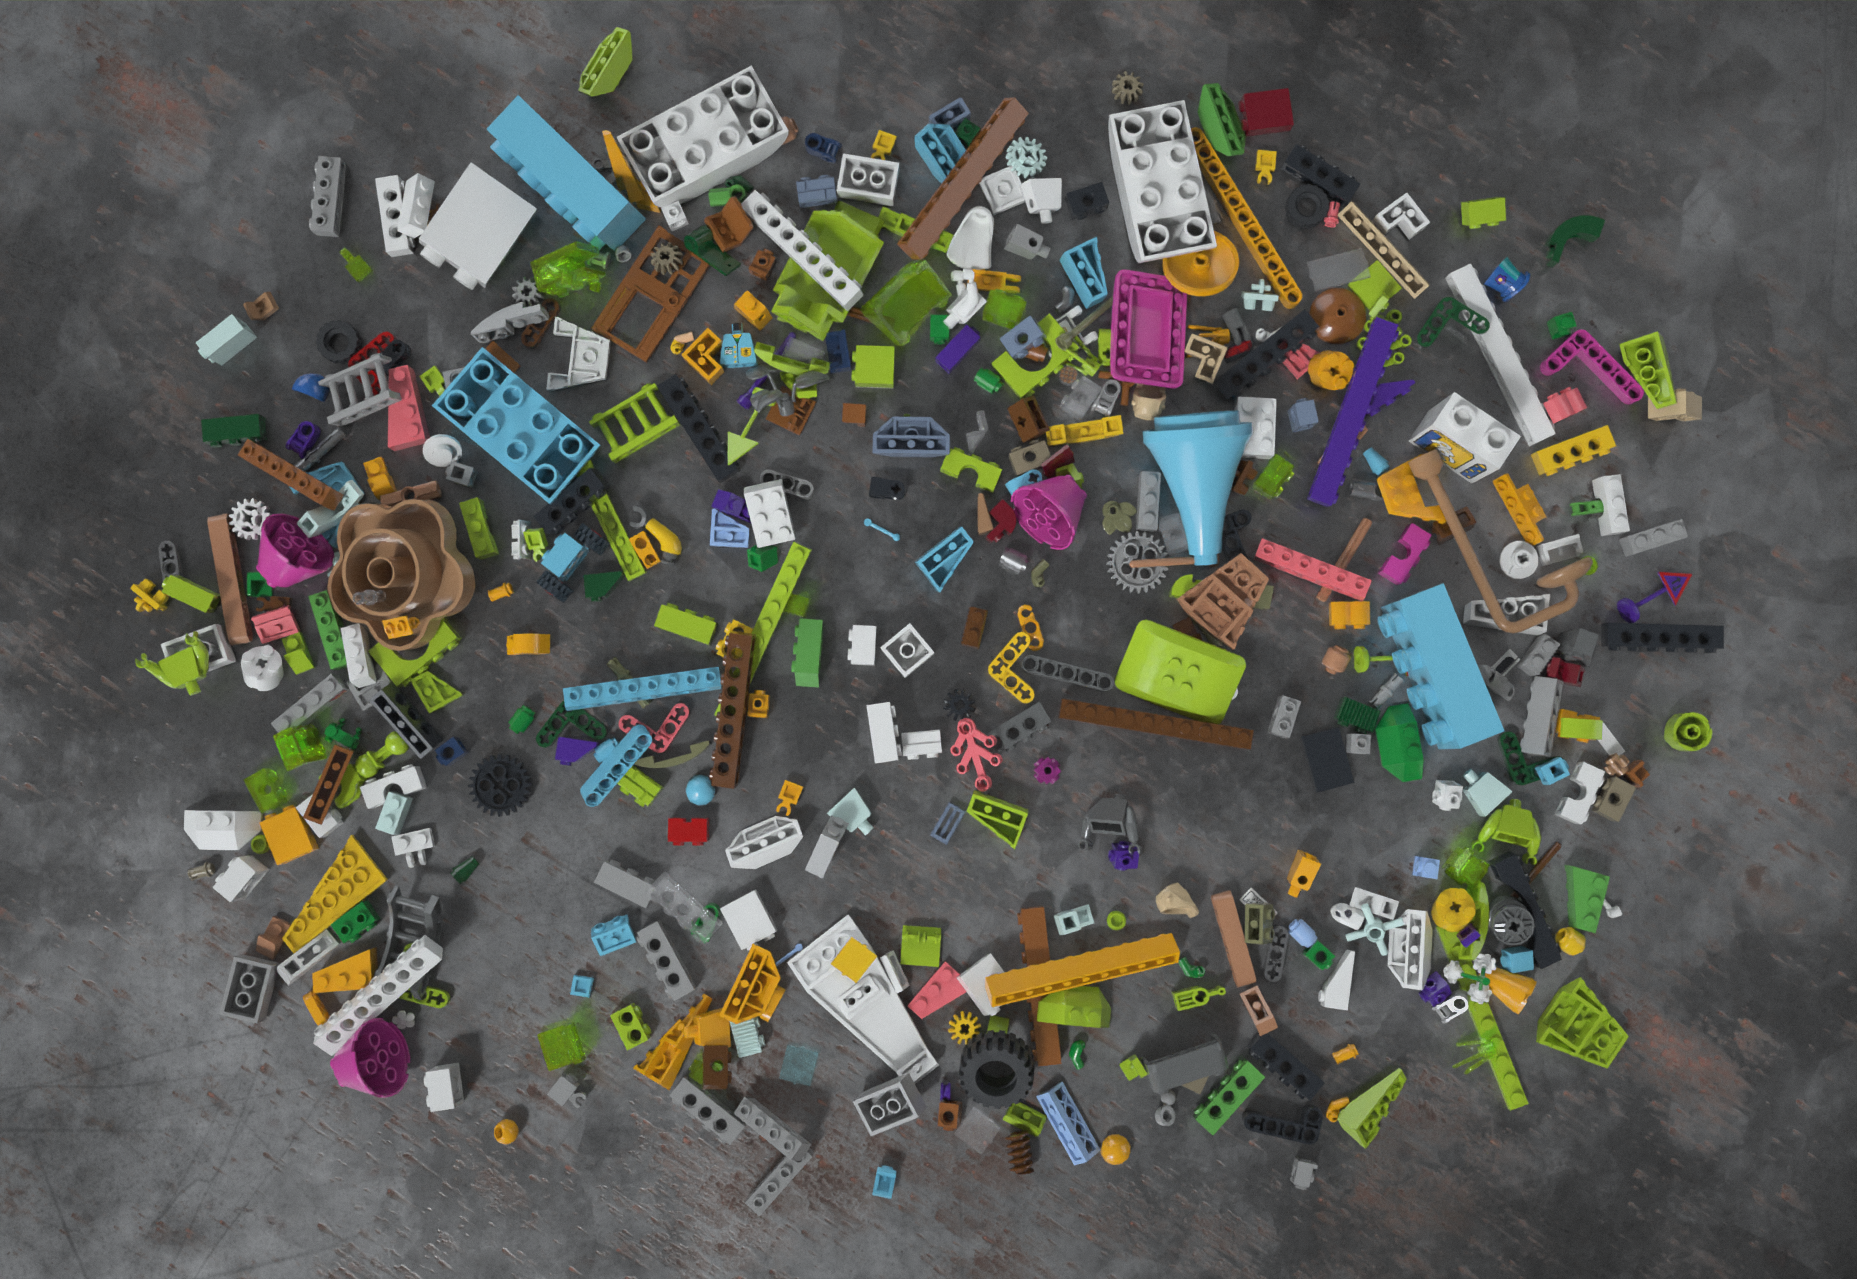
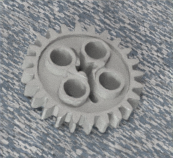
M1136 531L1134 537L1129 532L1127 539L1122 535L1120 537L1121 543L1117 540L1114 542L1117 548L1110 547L1113 554L1107 555L1108 558L1112 559L1106 563V565L1112 566L1107 571L1108 573H1114L1111 580L1117 578L1116 586L1122 583V590L1129 587V593L1136 589L1137 594H1139L1141 588L1146 593L1148 592V586L1151 589H1155L1154 582L1160 585L1159 577L1165 578L1166 576L1162 571H1168V568L1165 566L1137 568L1136 579H1133L1135 568L1130 567L1129 563L1138 558L1140 546L1143 547L1140 560L1146 559L1144 556L1145 551H1151L1154 555L1153 559L1164 558L1168 555V553H1162L1161 551L1165 546H1158L1159 539L1155 542L1152 541L1153 535L1146 538V532L1139 536L1138 531ZM1126 547H1133L1135 555L1129 556L1126 553ZM1122 565H1128L1131 568V573L1124 574L1121 570ZM1142 569L1148 570L1150 574L1148 579L1140 576Z

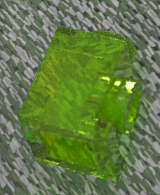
M695 1059L689 1067L691 1072L688 1076L703 1086V1062Z

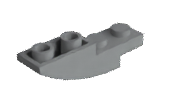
M523 302L516 303L484 319L471 331V335L479 343L504 339L514 335V328H522L525 325L549 320V313L541 304L527 307Z

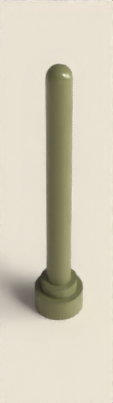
M1113 295L1069 333L1060 334L1055 339L1057 346L1062 350H1067L1079 333L1113 305Z

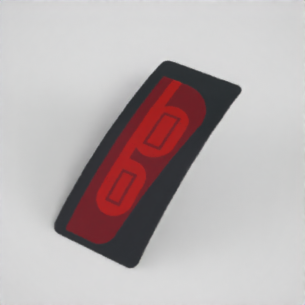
M1251 335V340L1249 341L1242 339L1240 345H1235L1234 343L1228 346L1224 355L1225 362L1228 364L1258 347L1253 336Z

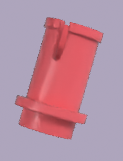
M1329 202V211L1324 218L1325 226L1334 228L1339 223L1337 215L1340 203L1336 202V206H1334L1335 202Z

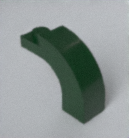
M1581 215L1572 217L1559 225L1549 235L1544 244L1549 247L1545 256L1547 258L1546 266L1553 268L1559 263L1568 239L1580 238L1592 243L1596 241L1601 235L1605 219Z

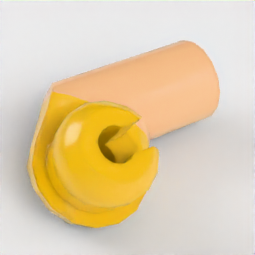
M692 331L674 337L670 347L672 353L680 354L685 343L694 341Z

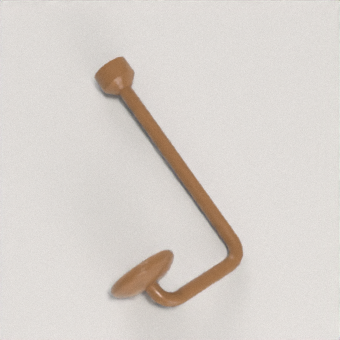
M1437 449L1408 462L1414 477L1428 481L1498 628L1513 634L1522 632L1563 614L1575 606L1579 598V589L1575 580L1584 576L1591 568L1593 560L1589 557L1537 579V585L1543 588L1550 589L1564 585L1567 596L1563 601L1518 621L1510 622L1507 620L1438 476L1444 463Z

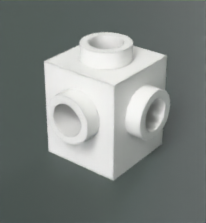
M1436 780L1435 789L1432 793V802L1438 805L1441 810L1451 811V808L1459 809L1460 802L1462 801L1463 786L1455 781Z

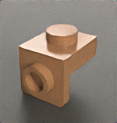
M264 292L254 302H245L243 304L251 320H266L279 309L271 292Z

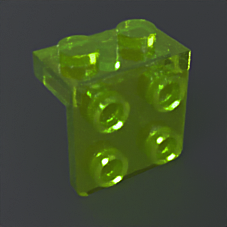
M313 724L292 726L273 735L286 771H292L307 763L327 759L326 750L320 741L318 730Z

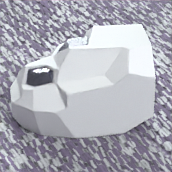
M1337 903L1330 909L1332 917L1336 921L1355 930L1361 927L1365 918L1363 911L1345 903Z

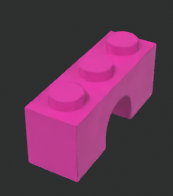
M1413 523L1407 525L1398 539V542L1406 548V557L1403 560L1393 555L1387 557L1378 574L1395 585L1402 584V582L1406 583L1411 575L1409 573L1412 566L1415 567L1421 559L1419 557L1422 550L1425 551L1430 545L1431 541L1429 539L1431 534Z

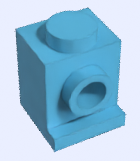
M1556 757L1540 766L1534 767L1543 785H1551L1570 775L1568 771L1569 766L1561 757ZM1550 767H1553V768H1554V773H1553V774H1552V772H1551V770H1550Z

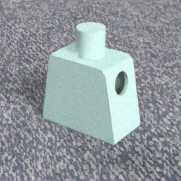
M1469 769L1463 774V777L1469 783L1463 789V792L1479 816L1486 817L1512 793L1508 787L1488 772H1482L1477 775L1472 769Z
M855 788L827 813L830 817L831 815L839 817L849 823L847 830L851 833L858 827L866 836L874 828L866 820L872 813Z

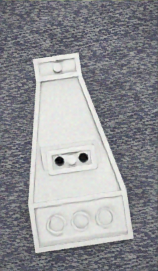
M847 915L787 963L808 994L891 1067L898 1076L909 1073L916 1084L938 1067L939 1064L926 1046L898 993L895 992L878 957H876L857 983L846 975L843 976L841 971L831 965V962L851 936L861 944H866L867 948L875 953L851 916ZM871 987L870 992L866 993V989ZM855 999V1004L851 1005V1001Z

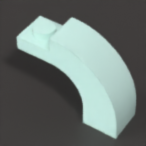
M353 480L347 481L339 492L344 494L335 511L321 506L307 511L298 521V526L308 538L322 534L336 526L347 511L359 505L358 502L364 496V493Z

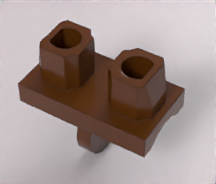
M1240 460L1231 492L1240 495L1247 493L1249 486L1243 483L1245 478L1253 480L1258 473L1252 466L1254 464L1252 461Z

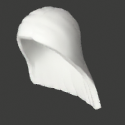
M976 206L967 212L947 251V257L953 264L962 269L986 270L991 268L994 218L990 210L982 206Z

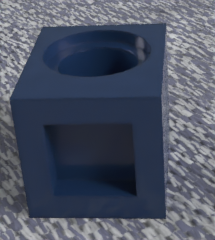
M452 737L434 750L437 753L436 759L438 762L445 766L453 765L469 753L459 737ZM450 747L454 750V755L451 758L446 753Z

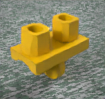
M146 578L139 585L133 584L130 588L141 597L137 596L134 599L138 603L136 610L139 612L144 610L151 612L153 608L165 611L168 608L165 603L170 596L162 593V590H158L155 595H152L150 592L156 585Z

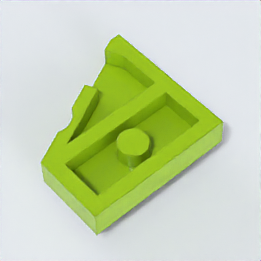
M781 371V380L792 391L793 383L796 382L795 378L799 375ZM817 384L806 388H796L795 395L798 398L807 399L817 397Z
M429 671L410 680L429 714L463 696L461 692Z

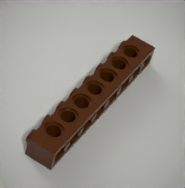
M732 631L725 639L727 655L725 654L723 657L725 673H722L720 684L723 685V690L718 698V704H721L720 712L718 711L716 716V723L719 724L718 731L716 730L714 734L716 750L713 749L712 752L714 767L711 768L709 779L712 780L711 786L735 789L738 786L756 634ZM735 648L742 650V657L735 655ZM733 667L739 668L740 676L733 674ZM731 686H735L738 689L737 695H733L730 692ZM729 705H732V706L735 707V709H736V713H735V714L729 713V711H728V706H729ZM726 724L732 725L733 733L726 731ZM724 743H728L731 746V752L724 750ZM722 762H726L729 765L728 771L722 769Z

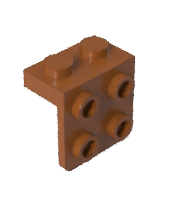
M735 196L728 200L721 212L707 216L704 219L706 226L712 231L713 237L722 252L741 246L753 229L751 219L746 215L742 204Z

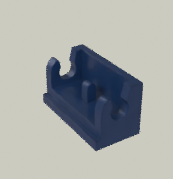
M845 330L826 333L825 339L831 374L851 371Z

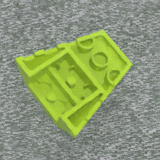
M1579 977L1559 988L1538 1019L1536 1042L1608 1069L1629 1036L1607 1012L1608 1010L1599 1002L1593 991L1586 986L1584 980Z

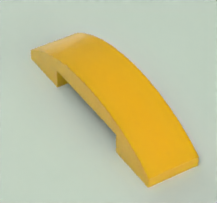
M1121 415L1075 424L1048 426L1050 431L1046 432L1048 446H1058L1123 435Z

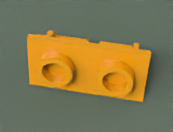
M407 615L382 621L388 639L414 634L413 629L417 628L420 624L419 619L416 617L408 618Z

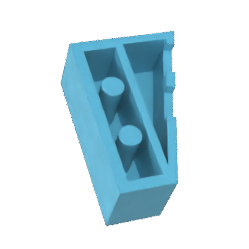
M1097 237L1064 252L1059 260L1086 309L1102 302L1108 294L1100 262L1101 256L1097 247Z

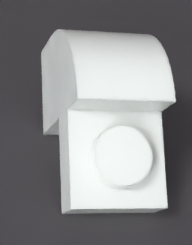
M1355 887L1349 906L1362 910L1361 906L1367 903L1373 914L1394 920L1399 901Z

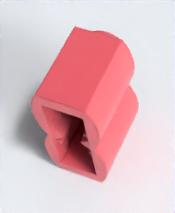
M1571 387L1560 391L1561 395L1557 392L1547 397L1548 401L1543 404L1553 424L1587 408L1578 388L1571 389Z

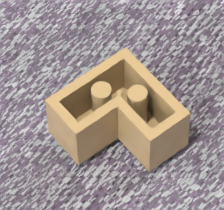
M1191 334L1184 352L1201 359L1194 378L1212 385L1227 347Z
M1675 389L1677 404L1657 409L1648 397L1649 419L1655 421L1677 419L1683 422L1702 419V397L1696 395L1695 392H1688L1687 389Z

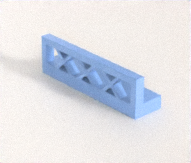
M1062 1081L1058 1082L1050 1090L1041 1092L1036 1096L1074 1165L1089 1161L1100 1151L1098 1144ZM1058 1089L1062 1094V1100H1059L1055 1094ZM1066 1107L1070 1108L1072 1112L1071 1118L1066 1113ZM1076 1124L1081 1128V1135L1076 1131ZM1086 1142H1089L1093 1149L1089 1153L1085 1148Z

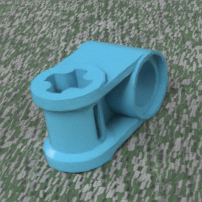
M1032 469L1010 480L1005 486L1012 496L1017 488L1034 483L1033 481L1029 482L1031 475L1034 477L1038 476L1037 482L1042 481L1041 473L1038 470Z

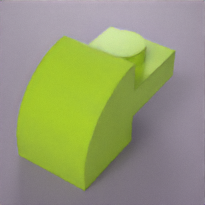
M1192 574L1180 577L1171 586L1169 597L1179 598L1202 580L1192 582Z

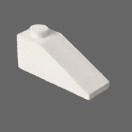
M326 929L278 965L277 973L289 986L336 948L339 943Z
M1345 951L1323 984L1322 990L1319 991L1318 1000L1323 1007L1348 1010L1355 956L1354 951Z

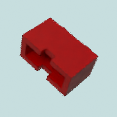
M668 818V842H673V845L682 846L685 842H692V846H704V842L709 841V818H691V822H686V818Z

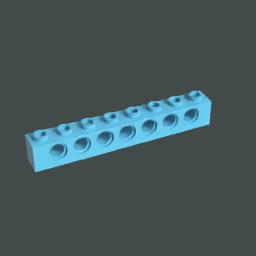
M719 667L563 688L565 708L567 711L719 690L721 689Z

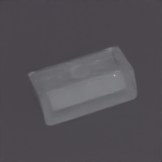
M790 337L782 356L810 364L812 357L822 360L825 352Z

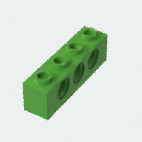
M328 590L308 596L330 669L341 670L347 668L341 628L345 626L342 617L332 607Z
M1245 1058L1239 1060L1233 1066V1072L1230 1075L1226 1074L1220 1081L1221 1085L1217 1089L1210 1091L1207 1095L1208 1099L1204 1104L1200 1103L1194 1110L1195 1114L1193 1117L1212 1135L1218 1131L1265 1078ZM1244 1076L1245 1082L1242 1085H1237L1236 1079ZM1232 1091L1230 1099H1223L1224 1092ZM1212 1106H1219V1111L1216 1114H1210Z

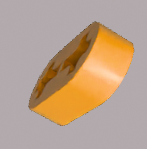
M777 985L765 1013L759 1018L766 1022L770 1020L786 989Z
M312 990L303 995L304 1003L316 1024L319 1026L326 1023L330 1015L318 994L313 993Z

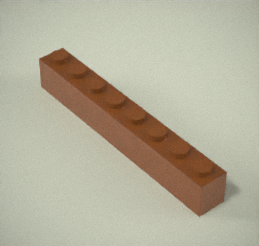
M1044 906L1020 908V913H1017L1018 925H1022L1023 932L1019 933L1020 944H1024L1025 952H1021L1022 964H1026V967H1028L1029 965H1038L1050 961ZM1048 994L1026 999L1027 1003L1031 1004V1010L1028 1011L1029 1022H1033V1030H1030L1031 1042H1035V1049L1032 1050V1054L1034 1055V1060L1037 1061L1038 1067L1062 1064L1057 1024L1037 1021L1038 1002Z

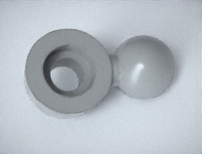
M1172 1090L1161 1095L1163 1106L1158 1107L1155 1112V1119L1161 1126H1170L1175 1121V1112L1171 1105L1176 1101V1094Z

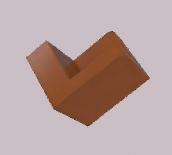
M843 403L842 422L855 423L859 427H865L866 404Z
M1634 760L1628 765L1629 770L1623 774V777L1634 787H1642L1644 785L1642 781L1650 775L1643 767L1645 764L1643 760Z

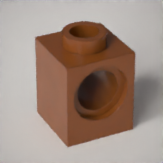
M943 1099L939 1103L938 1126L943 1127V1130L946 1131L957 1129L961 1125L962 1102ZM947 1111H950V1112L953 1113V1115H954V1120H953V1121L947 1119V1117H946V1112H947Z

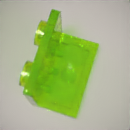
M575 1022L541 1032L537 1035L548 1071L573 1063L575 1065L586 1059Z

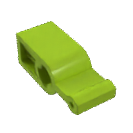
M1220 985L1209 990L1202 986H1193L1172 991L1175 1008L1181 1011L1205 1005L1209 1001L1210 996L1224 995L1226 991ZM1198 991H1203L1204 995L1201 996V999L1196 1000L1195 996L1198 995Z

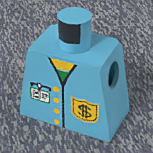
M733 323L732 334L723 335L720 357L722 368L755 367L758 365L752 336L750 333H743L742 323Z

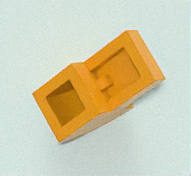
M383 457L363 463L369 478L367 479L369 486L378 500L381 499L380 496L397 491Z

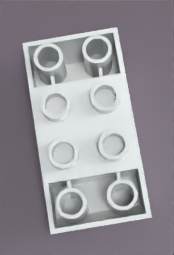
M749 66L617 136V139L654 205L665 207L676 201H679L680 204L690 201L709 191V189L724 183L727 178L737 176L761 163L785 142L788 136V129L753 67Z
M1182 100L1109 115V143L1112 164L1128 238L1136 261L1143 263L1216 248L1217 243L1185 101Z

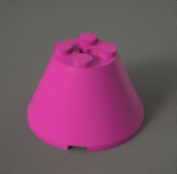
M1067 474L1066 476H1057L1021 486L1013 492L1011 502H1014L1015 508L1013 510L1017 521L1032 538L1041 544L1045 542L1052 545L1050 547L1052 549L1062 550L1069 547L1074 541L1087 494L1075 483L1074 478Z
M270 515L265 519L261 527L259 557L256 569L267 580V584L273 588L277 586L290 587L329 570L333 565L332 562L335 556L330 543L322 534L308 538L297 524L299 518L292 515Z
M374 1018L364 1022L336 1052L334 1058L331 1059L330 1066L341 1087H349L379 1098H387L396 1095L405 1086L409 1076L406 1073L407 1064L410 1063V1053L403 1034L392 1022L388 1023L383 1018Z

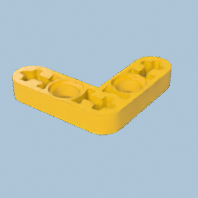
M1023 631L1018 632L990 663L988 672L1019 701L1029 703L1035 697L1034 689L1010 669L1031 642L1030 635ZM1018 636H1026V645L1022 643L1018 647V649H1021L1020 652L1010 645L1012 642L1014 645L1018 643ZM1008 649L1013 650L1015 653V657L1012 660H1007L1004 657V652ZM1001 657L1003 662L1009 665L1006 667L1004 664L1000 668V670L1002 671L1001 674L999 672L994 674V668L992 666H998L1001 662L1000 660H998V658ZM1010 676L1017 679V684L1014 687H1009L1006 683V679ZM1020 683L1024 685L1021 689L1024 691L1030 690V699L1028 697L1023 699V693L1020 690L1017 693L1014 691L1019 687Z

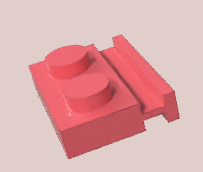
M290 605L251 618L262 644L300 631L294 614L290 610Z

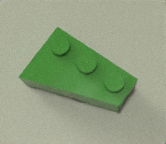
M1565 865L1567 875L1566 889L1568 890V925L1596 933L1610 877Z

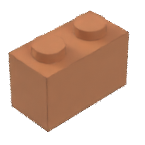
M1258 986L1240 993L1241 999L1260 1036L1278 1028L1275 1018Z

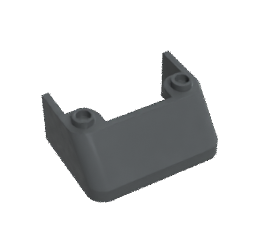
M1211 1033L1212 1041L1151 1062H1148L1145 1056L1141 1057L1144 1069L1148 1074L1147 1078L1151 1089L1155 1093L1158 1092L1159 1095L1169 1093L1171 1088L1213 1074L1215 1076L1225 1074L1226 1069L1229 1067L1222 1040L1215 1033Z

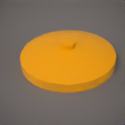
M1214 231L1217 243L1216 248L1163 258V272L1167 280L1181 292L1193 296L1217 294L1229 287L1237 275L1239 256L1233 243L1221 233Z

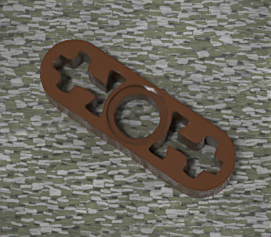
M548 298L541 304L550 317L549 320H545V326L537 328L535 323L529 324L522 333L521 341L527 348L533 349L539 345L554 322L555 317L560 313V305L553 298ZM553 305L555 307V310L549 311L547 306ZM534 328L537 332H539V335L536 332L534 334V332L531 329ZM533 335L534 342L530 341L528 343L527 336L531 337Z

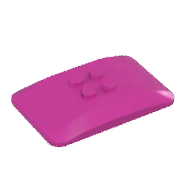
M1126 269L1120 270L1115 276L1111 322L1110 371L1112 377L1116 380L1172 389L1178 388L1183 383L1187 294L1176 289L1167 280L1166 276Z

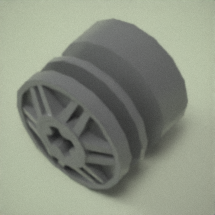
M1505 895L1497 897L1489 904V926L1499 941L1513 946L1522 944L1531 937L1535 927L1534 919L1522 901L1516 897Z

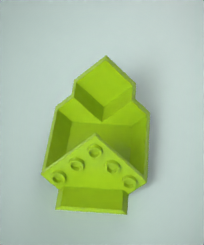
M838 201L834 210L813 211L803 231L809 236L808 240L812 244L816 242L822 248L821 252L825 256L829 254L836 263L834 265L837 268H844L849 274L847 277L851 281L855 279L862 286L884 244L879 239L878 234L885 221L847 203ZM802 246L799 252L805 251L806 246ZM791 257L788 259L773 288V291L779 294V297L771 312L778 316V321L788 322L793 328L806 334L809 332L817 339L824 341L833 321L843 323L849 311H846ZM814 259L812 264H817L820 259ZM833 271L826 272L825 277L831 276ZM840 284L838 286V289H844L846 287V284Z

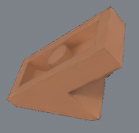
M273 916L264 934L258 936L256 951L274 960L284 942L282 938L291 924L277 916Z

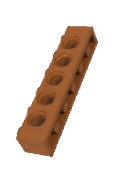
M249 439L246 440L238 454L241 458L332 511H335L344 494Z

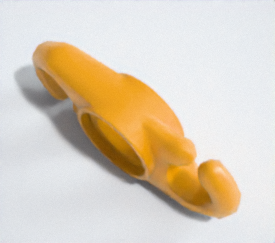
M1025 604L1019 607L1017 616L1023 632L1028 633L1025 630L1027 623L1032 622L1036 625V631L1028 634L1031 641L1038 639L1039 645H1029V649L1038 651L1043 648L1044 639L1039 623L1035 619V614L1031 612L1028 617L1022 615L1023 610L1032 611L1033 609L1030 605Z

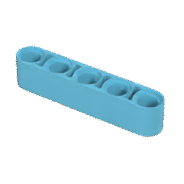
M644 725L634 726L583 784L580 793L588 806L595 807L599 805L651 745L652 737Z

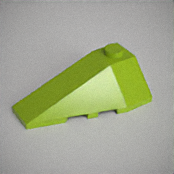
M1657 331L1619 344L1624 363L1655 407L1661 409L1677 404L1663 336Z
M1400 1068L1350 1102L1339 1113L1337 1120L1341 1127L1365 1149L1380 1130V1127H1378L1379 1122L1383 1116L1387 1117L1390 1102L1397 1099L1407 1080Z

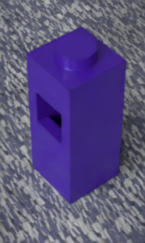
M966 324L935 357V362L950 374L980 342L979 331L973 326L970 328Z

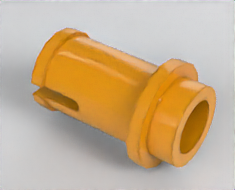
M506 582L502 586L488 590V596L492 602L505 596L510 597L514 593L511 583Z
M1347 1044V1047L1332 1053L1337 1065L1352 1057L1355 1059L1359 1055L1354 1044Z

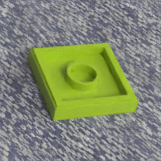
M1378 260L1348 284L1368 310L1371 309L1382 293L1388 295L1390 299L1402 289Z

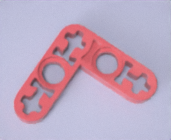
M683 703L676 704L658 731L653 730L631 715H624L620 718L619 728L627 734L632 728L627 727L625 729L623 721L631 719L630 723L634 726L637 723L644 725L651 737L655 734L654 739L657 741L664 740L663 745H665L664 748L657 749V744L652 742L648 748L654 752L663 753L670 747L688 719L690 709ZM684 707L686 714L678 718L681 721L680 724L670 719L672 716L676 718L678 715L677 708L681 709ZM668 723H673L676 726V730L672 734L667 733L665 730V726Z

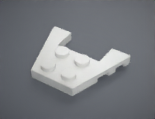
M555 317L553 334L573 337L568 374L548 373L546 390L554 391L605 380L607 378L610 340L584 330L559 317Z

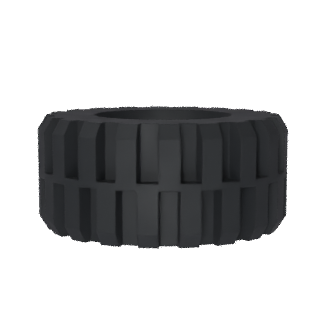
M990 1030L987 1034H984V1032L977 1034V1038L973 1037L968 1041L961 1054L959 1079L965 1094L969 1098L973 1097V1101L977 1104L982 1103L987 1108L989 1106H994V1109H1000L1001 1106L1008 1108L1012 1106V1103H1015V1105L1020 1103L1022 1098L1027 1097L1029 1090L1033 1086L1035 1060L1034 1055L1031 1054L1032 1050L1028 1045H1025V1041L1019 1037L1017 1039L1016 1035L1011 1032L1006 1034L1002 1030H999V1032ZM989 1061H1001L1010 1065L1014 1072L1006 1077L995 1078L985 1074L980 1069V1066Z

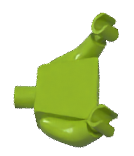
M193 631V637H190L188 633L185 636L186 644L192 646L158 661V663L151 660L148 661L147 655L143 653L141 654L143 661L135 658V663L138 668H145L171 688L182 689L186 687L189 695L192 696L201 692L197 682L205 679L207 676L209 653L203 642L198 639V632Z
M1511 799L1509 805H1504L1502 809H1497L1491 814L1480 831L1478 839L1472 841L1471 847L1474 849L1476 844H1481L1478 851L1482 852L1484 850L1483 842H1486L1491 837L1492 839L1526 847L1528 853L1522 856V861L1527 864L1528 859L1531 858L1530 863L1535 865L1537 859L1534 855L1537 854L1541 842L1538 824L1532 817L1531 811L1521 808L1520 800Z

